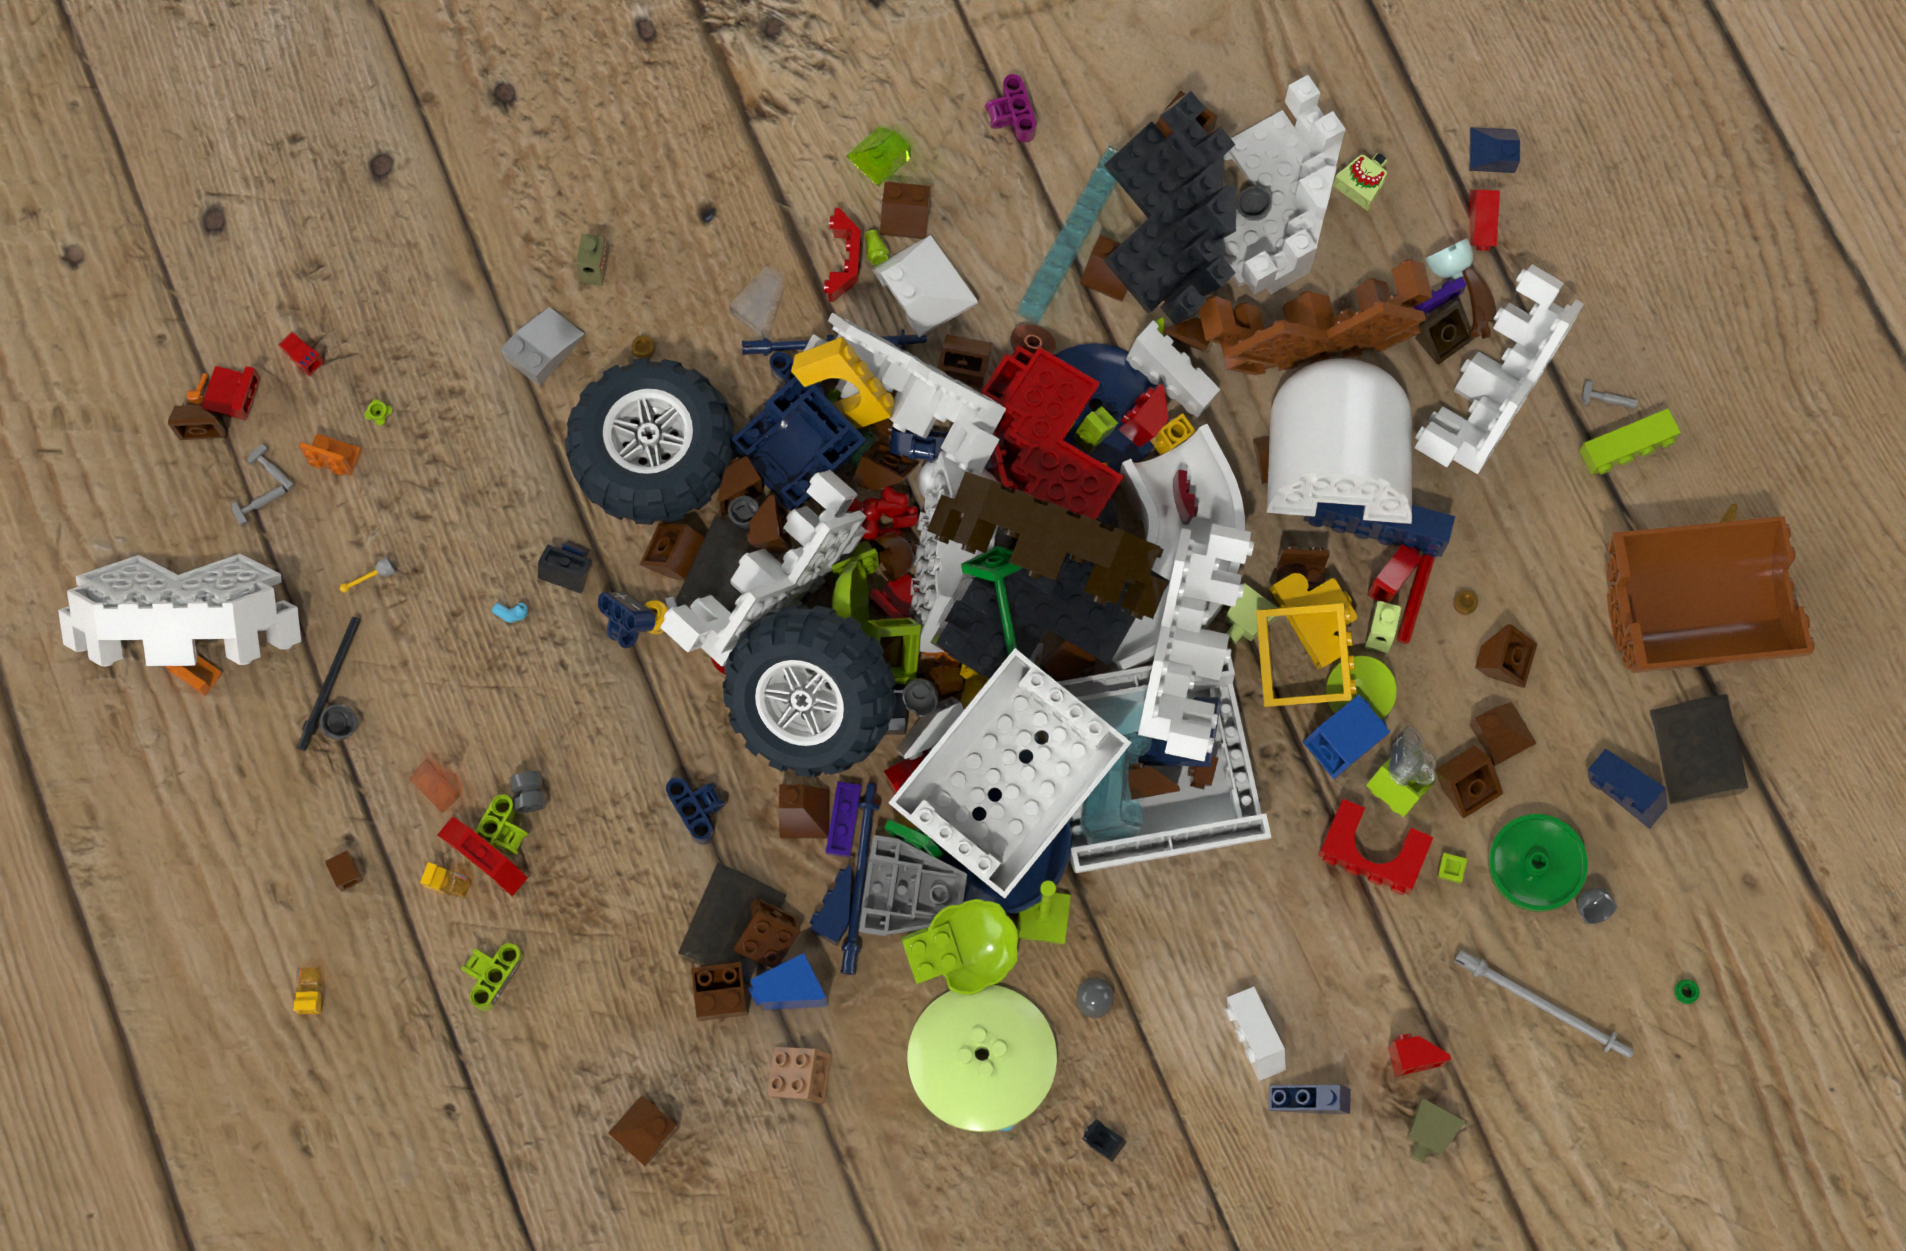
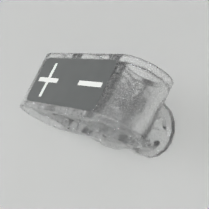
M1406 726L1390 743L1389 775L1399 786H1405L1412 779L1419 784L1427 785L1431 784L1436 777L1434 770L1436 759L1422 748V736L1412 726Z

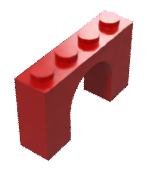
M1342 799L1318 856L1322 857V861L1329 865L1336 866L1338 864L1345 867V871L1352 875L1358 876L1361 874L1368 877V881L1373 884H1385L1391 887L1390 890L1396 894L1404 895L1406 893L1409 895L1413 890L1434 837L1410 828L1400 852L1394 860L1383 864L1370 862L1361 856L1355 845V833L1365 807Z

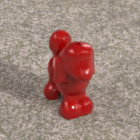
M887 486L882 491L881 499L868 498L863 502H859L855 497L847 511L856 512L860 510L867 516L861 524L866 530L862 537L863 539L873 541L874 538L887 533H897L902 536L900 528H894V526L884 529L879 528L878 520L883 514L889 518L904 515L909 507V496L906 493L896 492L892 486Z

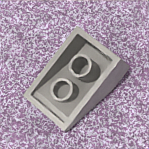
M548 307L515 332L501 348L504 360L538 386H541L585 334Z

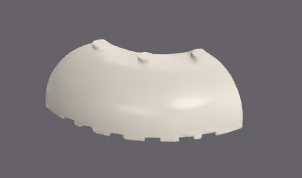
M940 451L931 474V478L934 479L931 491L926 490L924 497L925 512H920L917 530H921L919 545L914 544L916 549L914 565L916 567L915 578H912L918 585H913L911 581L910 595H913L909 615L921 624L919 651L928 653L945 652L930 642L941 625L938 620L960 582L964 578L972 577V575L962 573L961 563L983 553L976 550L975 554L961 549L962 544L951 540L948 544L942 543L934 539L935 534L927 531L941 494L955 499L965 470L959 467L960 462L956 463L945 457L947 453L944 451ZM983 469L982 473L975 470L972 472V474L997 482L986 469ZM996 526L987 551L994 546L998 526ZM913 588L920 589L921 593L914 592Z

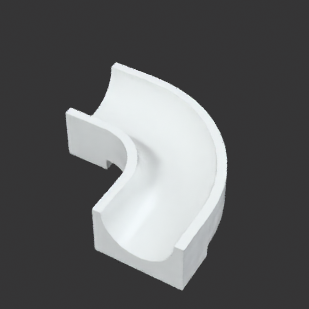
M1208 424L1199 427L1196 433L1187 441L1159 457L1140 463H1133L1131 459L1122 462L1119 474L1124 477L1120 486L1138 520L1143 522L1145 540L1164 549L1161 558H1156L1152 570L1171 581L1182 528L1191 530L1190 539L1194 540V543L1204 545L1209 543L1213 524L1245 530L1243 502L1236 478ZM1178 469L1187 471V480H1190L1189 493L1195 494V503H1198L1197 516L1192 518L1189 525L1183 524L1173 496V477ZM1220 559L1218 570L1237 574L1240 563ZM1170 582L1163 593L1154 619L1144 616L1142 620L1136 618L1109 664L1112 672L1153 665ZM1206 601L1205 610L1209 611L1207 624H1201V629H1206L1223 604Z

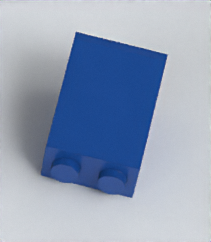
M1358 695L1321 724L1302 743L1329 775L1335 779L1390 733V730L1387 728L1384 720L1378 718L1373 712L1370 704Z
M804 953L750 980L752 987L748 988L756 1006L761 1004L764 1010L817 1008L828 1005L826 996Z

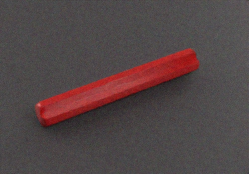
M1423 555L1397 636V641L1400 643L1408 644L1411 640L1434 563V557Z

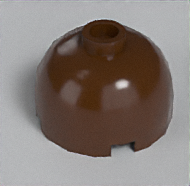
M887 533L874 538L875 541L872 542V548L877 550L879 564L882 563L886 569L882 573L890 582L904 577L912 570L916 549L911 541L908 542L905 537L897 533Z

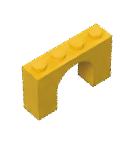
M843 337L795 355L791 372L804 387L825 379L839 378L852 383L859 390V393L834 403V406L856 429L891 417L894 406L893 396L881 385L880 380L868 369L867 364L859 358L854 348Z

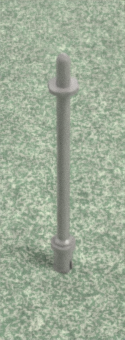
M1462 949L1457 954L1453 963L1469 970L1476 978L1478 976L1488 978L1604 1044V1052H1608L1611 1048L1628 1058L1634 1055V1051L1631 1048L1615 1040L1617 1033L1613 1032L1610 1036L1606 1035L1488 968L1484 959L1479 960Z

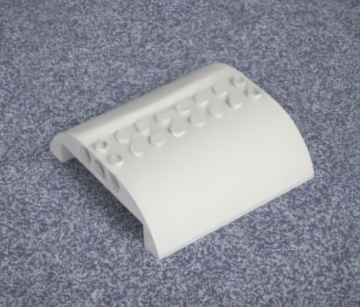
M1231 655L1229 663L1223 664L1219 683L1195 678L1193 690L1188 689L1186 696L1188 699H1194L1195 697H1219L1221 700L1213 756L1218 757L1212 786H1205L1204 790L1190 787L1191 776H1187L1189 766H1151L1180 787V791L1127 801L1122 772L1127 771V766L1139 764L1138 757L1141 740L1145 736L1138 735L1153 665L1057 682L1131 742L1125 752L1069 819L1072 830L1070 861L1075 873L1271 839L1267 815L1261 812L1234 692L1233 680L1235 672ZM1044 731L1045 742L1047 743L1049 735Z

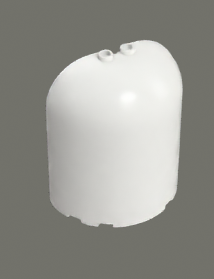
M1336 358L1318 361L1305 366L1284 382L1273 401L1270 414L1267 513L1315 516L1317 502L1365 505L1363 520L1411 524L1412 413L1404 390L1390 374L1364 361Z

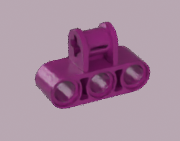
M1017 74L1007 75L1003 81V97L991 100L984 106L991 118L990 126L993 129H999L1012 125L1015 136L1019 141L1030 142L1035 137L1036 120L1024 82ZM1015 86L1018 89L1010 90L1008 87ZM1021 106V107H1023L1024 109H1023V110H1016L1015 107ZM1028 126L1031 129L1022 130L1021 127Z

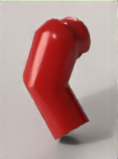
M916 506L908 507L905 516L893 517L894 528L916 525L920 516L918 508Z

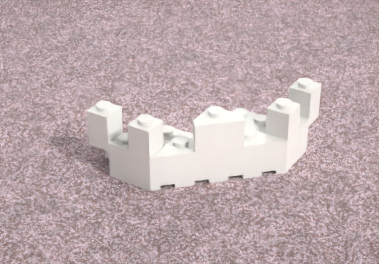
M1309 75L1288 86L1285 103L1297 119L1295 127L1282 110L1231 138L1236 145L1228 152L1251 187H1263L1270 193L1272 198L1271 211L1267 217L1259 221L1245 219L1237 209L1236 232L1223 238V258L1236 272L1233 279L1239 287L1247 284L1254 295L1266 288L1270 294H1273L1309 274L1316 254L1321 227L1336 172L1337 160L1346 129L1333 111L1324 116L1317 106L1320 91Z
M1533 264L1528 270L1523 269L1516 279L1519 282L1516 291L1536 302L1530 313L1528 314L1509 303L1505 309L1500 307L1494 317V320L1497 322L1493 329L1517 342L1513 349L1508 347L1501 358L1505 361L1504 364L1501 365L1478 351L1472 360H1466L1460 370L1464 374L1455 387L1454 392L1472 402L1468 412L1472 413L1469 419L1465 420L1447 408L1442 407L1438 413L1435 411L1432 413L1427 421L1429 425L1426 428L1422 426L1415 437L1419 441L1414 448L1445 467H1448L1452 460L1476 474L1480 472L1493 453L1494 448L1507 431L1511 421L1526 401L1530 391L1543 374V370L1555 355L1584 305L1578 300H1575L1572 306L1567 304L1565 308L1553 303L1564 283Z
M832 313L828 322L833 324L832 329L838 332L836 339L843 337L854 348L855 353L867 364L868 369L880 380L881 385L891 393L894 389L898 391L894 398L892 415L889 418L894 422L892 426L904 433L908 429L923 438H927L936 419L944 423L946 419L954 422L941 446V449L947 453L945 457L956 463L960 462L959 467L969 473H972L973 470L982 473L999 441V438L994 436L993 432L1006 408L986 395H981L961 381L953 379L936 367L921 361L911 353L901 350L884 338ZM813 334L804 351L825 344L828 341ZM840 379L836 386V389L841 392L840 397L844 399L859 393V390L852 383Z
M831 470L816 473L811 478V485L806 492L826 510L820 516H817L807 506L799 509L795 508L788 514L786 518L788 521L783 527L803 547L789 550L783 558V564L766 549L743 555L739 561L740 566L731 578V584L742 593L735 602L736 607L732 614L710 595L704 598H697L692 603L691 609L686 605L670 608L664 615L665 620L660 628L685 651L691 652L702 648L718 664L725 666L728 655L736 646L737 640L756 620L767 613H777L783 607L801 605L802 602L800 600L808 592L813 595L826 583L824 577L832 571V565L849 558L866 532L861 524L867 516L860 510L846 513L857 493Z
M1216 524L1212 525L1208 545L1194 543V540L1190 539L1191 530L1181 529L1138 735L1167 741L1165 750L1167 754L1199 761H1205L1206 752H1212L1214 738H1210L1211 728L1215 729L1218 714H1214L1215 704L1186 698L1188 689L1193 690L1195 678L1219 683L1223 664L1229 663L1231 649L1227 648L1229 634L1201 629V624H1207L1209 611L1205 610L1206 601L1235 607L1237 598L1242 599L1245 585L1240 584L1242 575L1218 570L1220 559L1245 564L1246 556H1252L1254 542L1250 541V531Z
M242 554L231 556L180 575L141 555H137L76 576V582L79 587L67 590L69 606L58 610L63 645L75 652L88 650L89 660L104 667L111 666L114 662L123 659L121 640H143L146 666L196 665L195 639H224L226 658L239 665H246L251 663L252 660L260 658L257 631L266 630L267 642L279 649H289L292 645L301 642L298 608L284 600L275 602L274 588L272 586L282 583L281 574Z

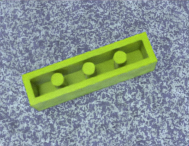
M1665 409L1583 443L1579 452L1591 475L1598 472L1602 475L1611 471L1615 465H1627L1634 461V458L1642 455V457H1646L1654 453L1655 449L1661 446L1665 449L1674 445L1681 432L1669 409Z

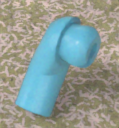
M497 602L492 609V613L506 622L512 623L525 619L528 615V607L524 603H518L514 608L508 609Z

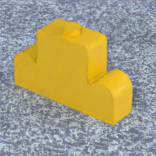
M1294 573L1269 587L1279 607L1344 602L1345 607H1349L1351 622H1346V626L1357 620L1358 616L1351 606L1352 600L1346 591H1342L1334 578L1311 591H1307V579L1299 573ZM1337 611L1285 615L1317 670L1341 657L1339 637L1334 635L1338 631Z

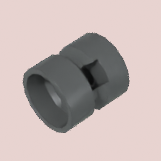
M749 496L735 498L731 501L728 509L731 526L735 532L741 535H747V531H750L749 522L759 510L757 502Z
M528 771L510 777L512 792L516 793L513 797L515 812L529 813L546 807L545 793L540 791L543 787L541 772Z

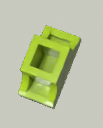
M1101 406L1097 411H1092L1086 416L1073 438L1089 454L1112 433L1118 422Z

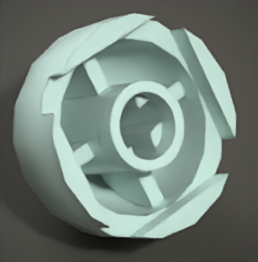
M1468 238L1425 259L1435 275L1441 278L1452 277L1453 280H1456L1463 276V270L1471 266L1473 251Z

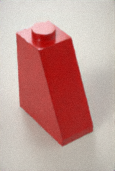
M1470 190L1469 192L1470 245L1476 246V250L1490 251V246H1497L1500 190Z
M1402 544L1374 580L1368 596L1375 601L1391 604L1422 559L1419 552L1413 547H1406Z

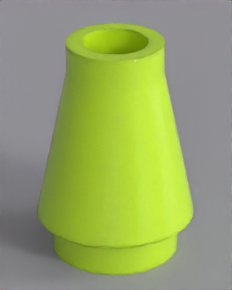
M877 230L867 231L864 234L867 260L872 265H878L887 261L889 251L879 237Z

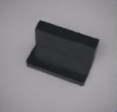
M547 544L538 561V578L581 594L584 590V579L592 566V560Z

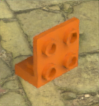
M316 434L312 445L302 442L299 444V448L309 465L321 469L322 466L329 468L332 473L340 476L344 474L352 476L362 452L360 447L320 434Z

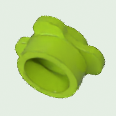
M375 399L368 406L364 416L367 420L375 421L378 426H383L387 416L392 414V408L389 405L385 406L383 402Z

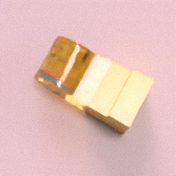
M428 862L420 883L425 888L465 899L472 879Z
M298 967L296 975V1001H294L293 1011L297 1014H321L322 985L320 968Z

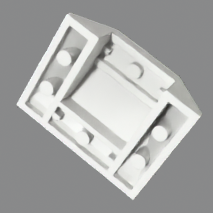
M931 235L890 257L887 261L871 268L882 286H888L906 313L907 322L918 337L925 335L978 304L977 299Z

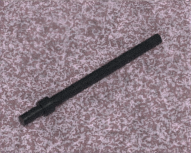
M351 618L310 717L304 722L302 727L303 733L296 747L301 751H306L312 735H315L319 727L317 723L361 622L359 618Z

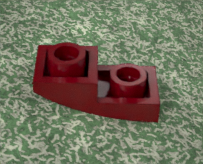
M1178 469L1173 477V496L1183 524L1189 525L1192 518L1197 516L1198 503H1195V494L1189 493L1190 480H1187V471Z

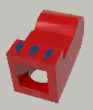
M290 332L278 344V347L309 377L324 363L320 354L311 349L293 332Z

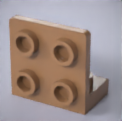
M775 1047L767 1095L774 1098L803 1099L816 1104H825L832 1054L809 1048Z

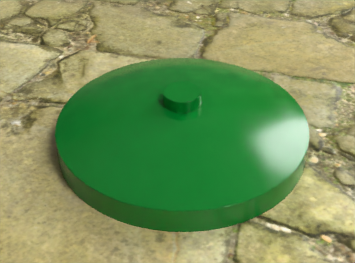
M1528 814L1510 821L1495 836L1489 850L1488 868L1494 886L1508 902L1523 910L1548 912L1566 905L1579 893L1587 877L1588 857L1582 840L1568 824L1553 816Z

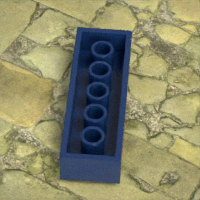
M1317 502L1315 516H1304L1303 521H1307L1309 525L1314 527L1326 526L1334 532L1352 533L1360 539H1375L1383 545L1394 544L1401 546L1403 544L1434 558L1442 557L1449 544L1455 520L1453 515L1412 505L1411 524L1363 520L1365 505Z

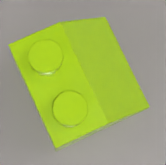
M1403 753L1402 759L1392 769H1390V758L1366 785L1376 797L1381 798L1390 806L1393 812L1400 814L1402 817L1416 805L1436 782L1434 778Z

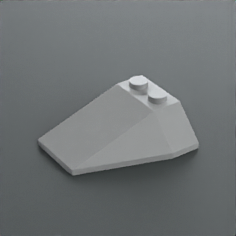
M873 835L862 899L859 932L887 936L929 927L933 917L943 908L963 903L967 874L897 838Z

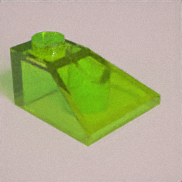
M879 126L846 156L879 187L911 158V146L895 131Z

